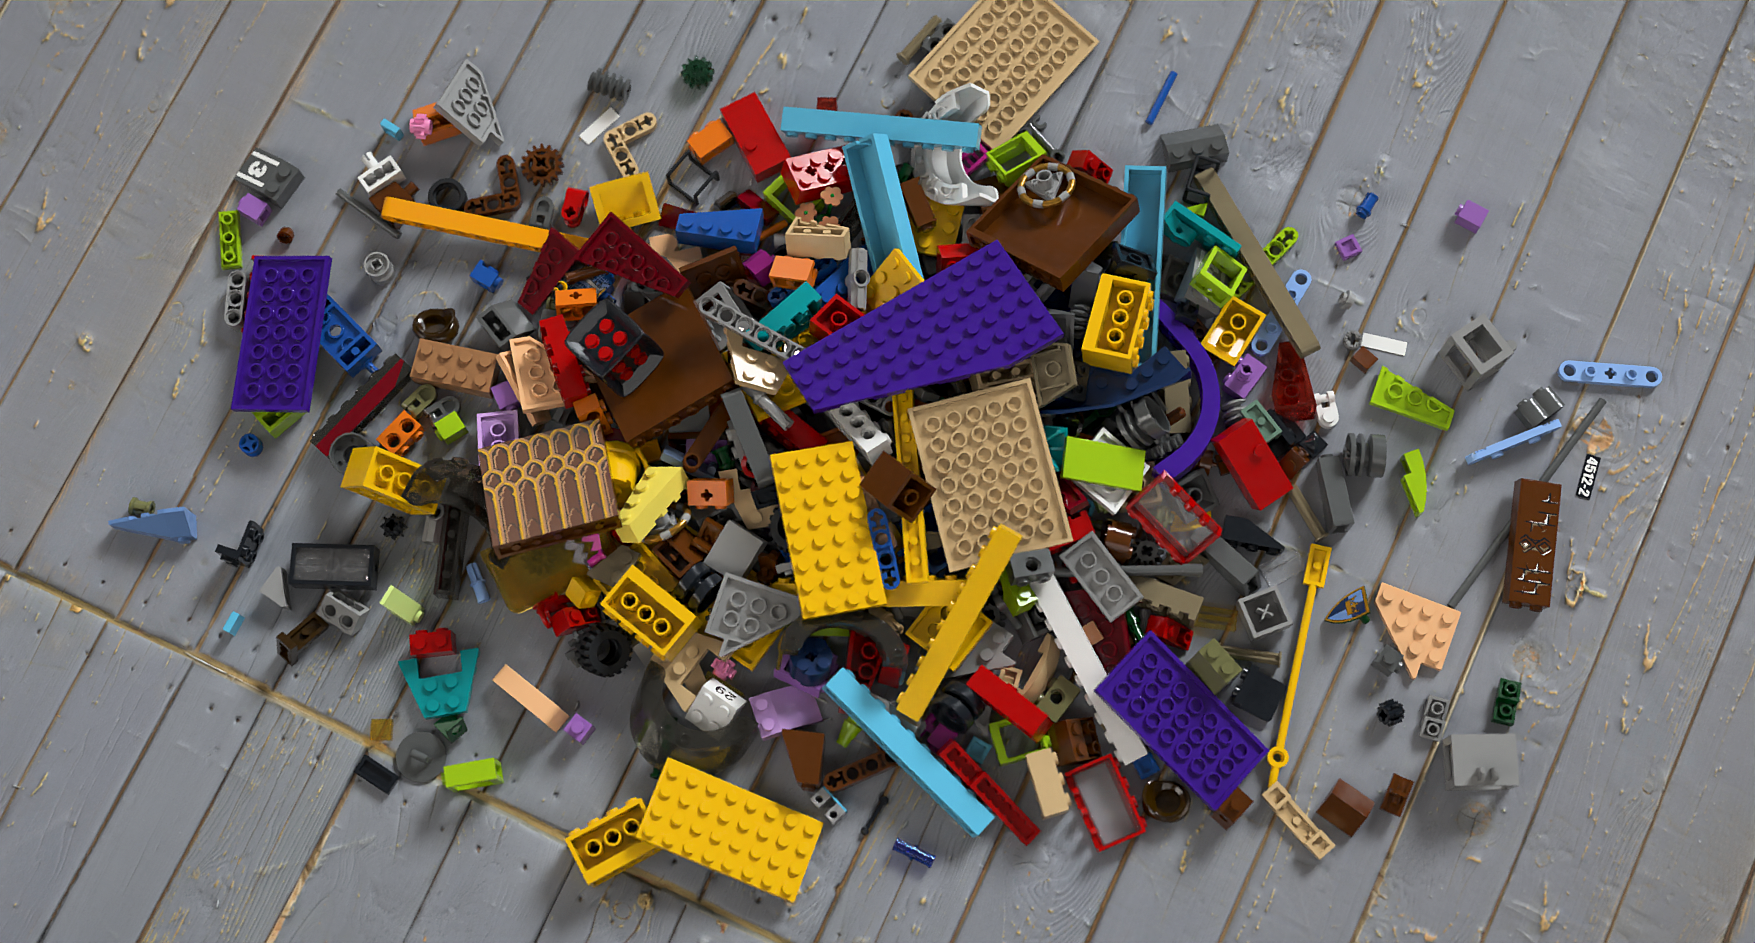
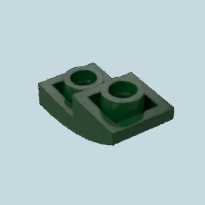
M1500 678L1491 722L1510 727L1514 725L1516 707L1520 698L1521 682Z

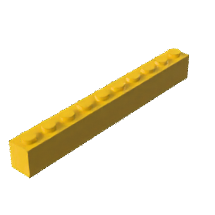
M1003 524L992 528L988 535V538L991 539L987 546H982L977 555L981 557L977 565L972 564L967 573L970 575L967 583L962 582L957 591L960 594L957 601L952 600L947 608L949 612L947 619H941L936 628L939 630L936 638L931 637L926 646L929 651L926 656L921 655L916 666L919 669L916 674L911 673L906 682L909 685L906 692L901 691L896 700L898 703L896 710L917 722L921 719L1023 537L1021 534Z
M929 574V583L908 585L906 575H903V579H900V584L896 589L888 590L884 588L887 604L879 607L949 606L952 600L957 601L960 595L957 591L962 582L967 583L970 575L966 574V577L957 578V574H946L945 578H936V575ZM887 575L888 578L884 582L894 586L893 582L897 581V579H894L892 575ZM790 577L778 578V581L772 584L774 589L798 596L795 581H791Z

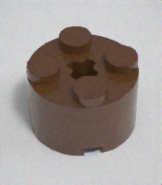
M1107 518L1104 522L1107 528L1101 531L1100 541L1116 562L1123 564L1132 556L1133 547H1130L1131 539L1135 538L1137 528L1133 527L1131 523Z

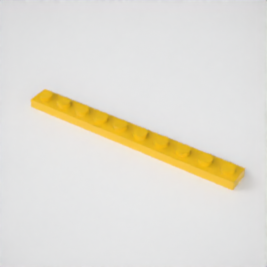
M914 389L906 390V393L892 396L896 453L898 461L921 477L919 453L907 410L915 407ZM922 509L913 523L902 517L906 580L908 585L929 583L924 510Z

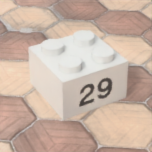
M711 678L702 686L685 719L719 742L729 733L747 701L715 678Z

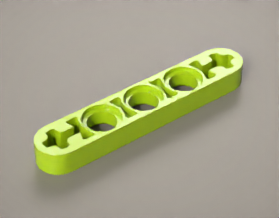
M1293 227L1284 228L1263 248L1273 266L1297 242L1298 232ZM1292 234V240L1288 239L1283 245L1281 242L1285 239V236ZM1270 247H1279L1281 251L1280 254H1271L1269 250ZM1242 279L1237 294L1233 296L1240 299L1255 284L1254 281L1245 282ZM1231 280V281L1228 283V286H1227L1228 288H1229V286H1230V284L1232 283L1233 280Z

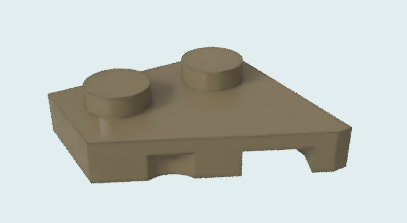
M621 545L588 571L587 575L614 587L632 564L635 567L637 566L642 555Z

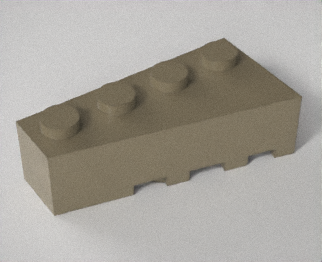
M1186 350L1170 351L1185 369L1189 367V356L1186 355ZM1191 379L1157 391L1160 399L1168 409L1164 412L1165 415L1177 407L1184 408L1186 413L1185 418L1171 426L1169 434L1192 432L1191 428L1194 426L1193 416H1190L1192 397L1189 395L1188 389L1191 386Z
M1128 576L1144 596L1135 606L1151 610L1152 613L1162 617H1169L1193 629L1204 597L1163 584L1153 578Z

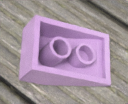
M518 410L477 414L478 449L521 438Z
M793 685L749 698L763 741L781 736L782 729L798 730L823 721L815 697Z

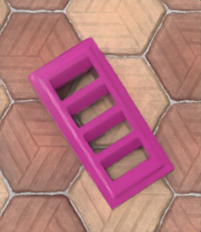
M981 143L979 152L983 155L981 158H979L975 151L971 154H962V163L966 160L971 165L968 169L963 164L968 177L988 161L986 156L988 151ZM970 155L977 160L975 164L969 158Z

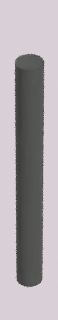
M341 188L337 190L336 195L396 239L401 237L402 233Z

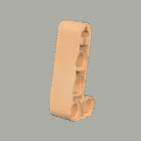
M507 664L492 679L556 733L570 717Z

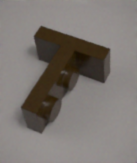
M316 612L311 613L287 635L282 631L276 636L277 653L292 667L298 662V654L329 628V625Z

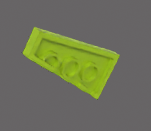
M1382 365L1369 405L1445 431L1449 430L1455 410L1436 398L1423 393L1420 388L1412 386L1404 381V378L1399 375L1396 376Z

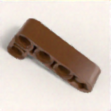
M874 741L878 752L828 773L824 777L823 783L830 793H838L897 767L898 764L896 762H888L885 759L887 753ZM869 761L877 762L878 768L875 771H869L866 768ZM851 769L859 772L858 777L854 780L847 777V772ZM843 773L844 780L847 782L843 784L842 780L838 781L835 788L832 785H827L830 783L831 778H834V780L841 779L839 775Z

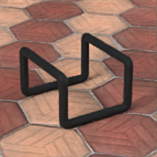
M687 150L666 174L668 184L695 205H699L698 196L711 180H720L719 172L716 170L712 173L693 159L690 150ZM687 155L692 163L710 176L694 194V198L676 186L670 178V175Z
M1202 155L1195 157L1182 198L1184 203L1194 206L1201 204L1186 199L1188 192L1206 196L1204 203L1209 202V193L1190 188L1195 171L1202 172L1205 170L1196 167L1199 159L1215 163L1216 173H1218L1221 164L1219 160Z

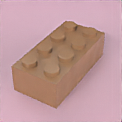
M420 338L410 378L417 384H430L436 388L493 399L491 387L496 386L501 367L495 358L498 354Z

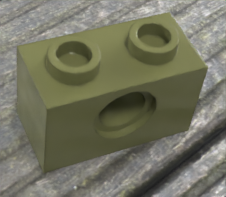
M1062 675L1058 679L1054 677L1047 685L1049 691L1045 695L1041 693L1034 703L1050 717L1053 724L1060 720L1081 691V689ZM1058 694L1062 698V702L1054 704L1050 700V696Z

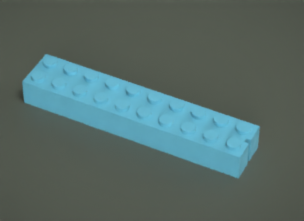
M872 133L859 139V141L843 146L842 149L873 273H875L892 250L896 248L900 249L923 278L888 135Z
M1125 165L1124 192L1133 194L1138 198L1140 212L1121 231V244L1150 254L1158 273L1154 280L1149 278L1147 280L1148 283H1151V291H1154L1153 299L1155 301L1152 312L1149 311L1148 318H1150L1148 329L1144 330V345L1142 349H1139L1138 356H1140L1138 367L1157 352L1167 181L1166 166Z

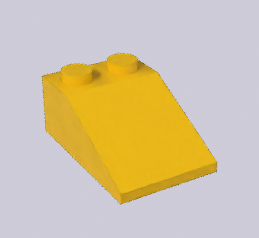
M1233 296L1222 308L1201 345L1206 351L1235 367L1265 321L1266 314Z

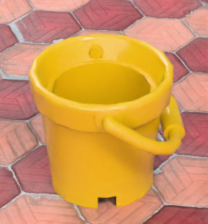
M607 441L606 446L618 507L622 508L637 485L636 479L641 471L642 463L645 471L649 464L640 448L633 449L625 442Z

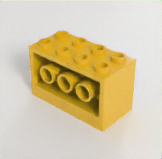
M1104 273L1101 274L1081 348L1083 362L1095 367L1132 374L1133 369L1137 368L1139 364V349L1143 348L1145 337H1143L1144 330L1148 329L1150 318H1148L1149 311L1152 312L1154 307V291H1151V283Z
M377 446L359 447L352 450L340 487L409 515L435 514L447 475Z
M633 564L600 603L605 608L603 612L615 622L620 620L618 625L631 635L636 633L634 638L647 648L651 645L650 651L663 661L667 658L672 662L703 624L697 616Z
M631 798L625 802L626 806L619 810L617 807L606 812V817L600 820L595 818L587 823L588 826L582 830L577 828L568 833L569 837L565 841L589 886L594 888L663 850L635 838L637 831L634 833L630 832L633 825L639 828L646 811L647 804L642 798ZM615 835L619 836L616 843L612 842ZM595 846L600 847L597 853L593 852Z

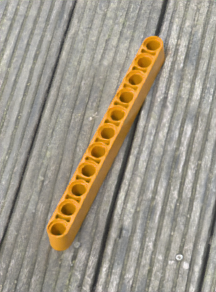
M385 197L380 216L382 219L390 222L540 253L549 235V230L393 197ZM561 233L579 249L589 239Z

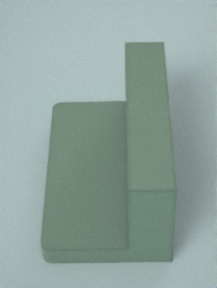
M1257 399L1240 411L1243 418L1253 419L1266 443L1280 437L1282 430Z

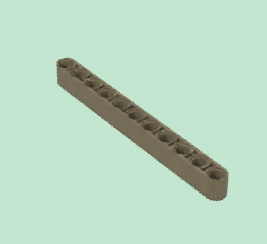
M1210 167L1194 175L1193 180L1198 190L1210 194L1208 207L1223 232L1242 245L1238 257L1243 265H1247L1249 268L1247 269L1249 275L1298 356L1303 359L1320 350L1321 347L1316 336L1216 171Z

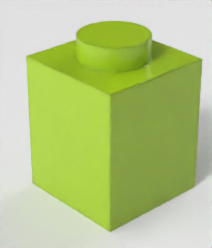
M456 411L434 423L437 428L434 431L440 441L444 440L448 445L469 433Z

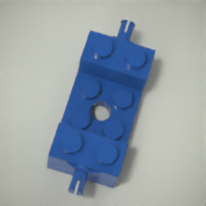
M327 294L320 345L352 378L365 368L375 376L376 373L371 368L377 373L379 369L372 362L382 352V349ZM340 327L341 333L337 336H332V329Z

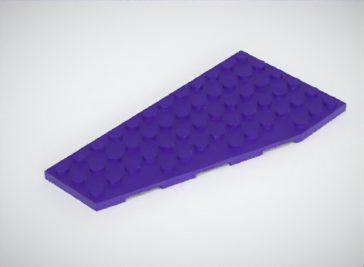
M995 240L782 363L814 414L837 409L842 405L872 398L876 400L906 393V390L936 383L940 385L970 378L971 375L996 369H1009L1064 337V333L1000 242Z

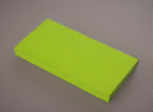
M1067 436L1064 441L1061 478L1141 492L1146 451Z

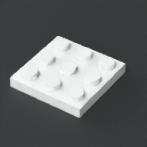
M1104 427L1091 440L1126 447ZM1145 462L1143 476L1150 468ZM1071 480L1112 515L1117 513L1132 492Z

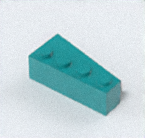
M805 281L761 319L759 323L792 340L809 328L810 319L822 308V297ZM759 331L757 338L760 342H766L768 335L764 331ZM743 338L742 342L748 344L749 349L772 354ZM778 341L775 345L776 349L778 350L782 347L784 342Z

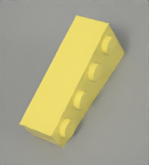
M648 467L620 511L622 528L615 529L622 543H640L656 525L655 520L662 516L664 517L668 512L667 507L672 502H677L681 498L680 493L683 489L687 490V481L689 480L683 467Z

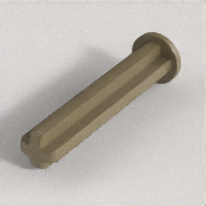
M934 15L901 53L898 52L896 54L900 62L905 65L909 64V60L922 47L924 39L927 36H931L935 32L934 30L937 25L942 22L941 18Z
M1296 484L1292 485L1293 489L1287 493L1313 534L1314 542L1317 543L1330 535L1329 532L1326 533Z
M1221 645L1233 659L1272 664L1280 668L1282 651L1273 653Z

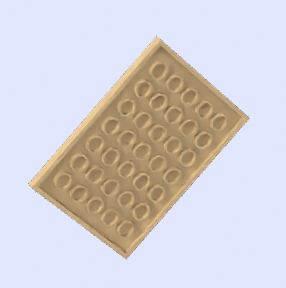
M978 0L908 75V78L934 101L945 93L968 83L989 91L990 107L974 123H979L982 126L981 142L992 150L1009 141L1018 133L1100 41L1053 0Z
M1030 378L907 409L925 480L937 489L930 499L950 573L970 568L973 563L977 565L981 558L977 556L983 545L987 546L991 540L988 538L990 531L994 526L998 527L1000 524L1023 536L1013 554L1049 548L1073 541Z

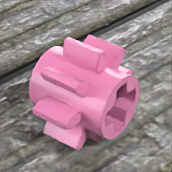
M416 114L414 119H410V133L414 134L416 139H426V136L432 134V120H429L426 114Z
M715 658L711 664V667L714 668L712 674L724 682L727 677L732 680L737 673L733 669L736 664L730 659L725 663L723 660Z

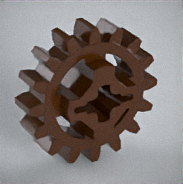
M540 144L538 149L534 145L532 152L526 150L528 156H522V160L525 163H521L520 166L523 169V176H527V182L533 180L534 186L541 183V186L545 187L547 182L551 186L553 179L559 181L557 175H563V171L560 168H564L565 165L561 162L563 158L562 155H558L557 149L552 151L551 145L544 148L543 144Z

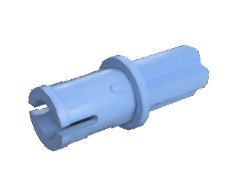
M476 562L468 564L466 570L471 581L470 587L474 589L478 604L490 601L491 598L485 586L486 580L482 578L478 564Z

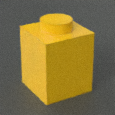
M589 576L572 577L565 595L578 609L595 607L602 590Z

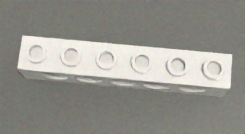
M858 402L824 411L848 440L853 441V445L872 466L883 451L889 455L893 453L890 446L892 441L888 434L881 432L877 422L871 421L869 414L866 410H861Z

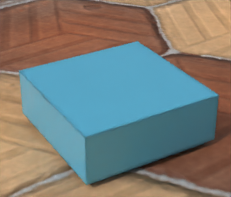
M385 118L381 121L380 124L385 133L398 141L403 138L404 134L399 127Z
M233 611L223 630L235 636L245 618Z
M973 736L965 752L975 762L982 765L992 746Z

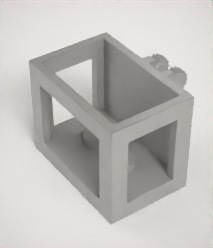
M721 281L695 300L698 304L705 296L715 297L719 294L722 298L721 302L755 320L742 298L733 294L732 289ZM704 301L702 307L709 301ZM722 311L720 314L721 319L725 322H729L732 318L728 311ZM704 316L722 353L728 351L727 335L724 334V327ZM741 321L739 323V327L744 328V332L750 329L748 322Z
M1485 313L1453 333L1438 354L1468 392L1498 372L1514 354L1517 344L1510 339L1505 341ZM1469 344H1471V346L1474 348V350L1477 352V354L1481 357V359L1484 361V363H1482V362L1479 360V358L1476 356V354H1475V353L1473 352V350L1470 348ZM1456 350L1460 351L1474 370L1469 378L1451 356Z
M1451 734L1442 740L1446 791L1510 790L1520 785L1516 734Z

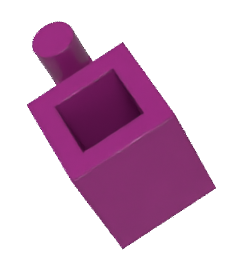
M760 249L742 263L743 267L749 270L752 278L762 288L771 282L769 273L775 256H770L766 251Z
M930 713L924 720L926 721V728L920 737L922 738L926 731L930 734L926 743L929 744L928 748L931 752L937 755L936 752L950 738L956 740L959 734L947 729L941 723L935 727L933 722L936 718Z

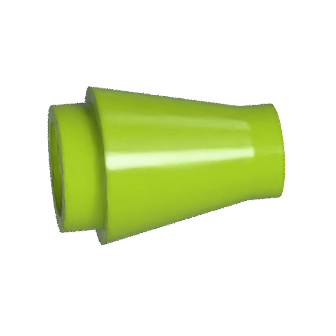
M848 716L843 721L836 742L847 748L850 742L861 732L862 728Z

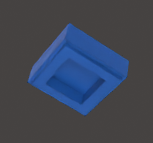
M1151 752L1131 762L1141 781L1160 771Z

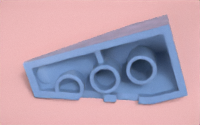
M185 507L157 510V515L142 513L141 518L138 519L137 517L128 516L108 521V525L117 530L175 541L179 544L191 543V540H197L196 515Z

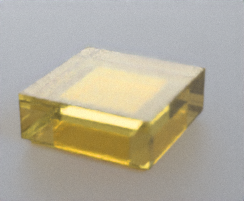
M371 719L370 740L392 741L394 720Z

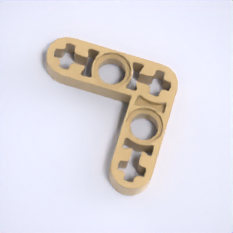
M643 113L609 130L604 135L605 146L622 177L630 176L625 167L626 165H629L634 174L640 173L626 145L653 132L657 128V120L652 113ZM646 119H648L649 121H651V125H650V126H648L647 124H645V120H646ZM637 123L640 124V126H641V128H642L641 131H639V128H638ZM633 127L636 129L634 135L628 136L625 134L626 129ZM610 137L616 139L618 145L616 149L613 143L610 142ZM620 152L627 154V158L623 161H619L616 158Z

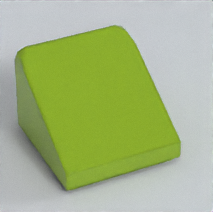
M1208 203L1187 208L1203 219Z

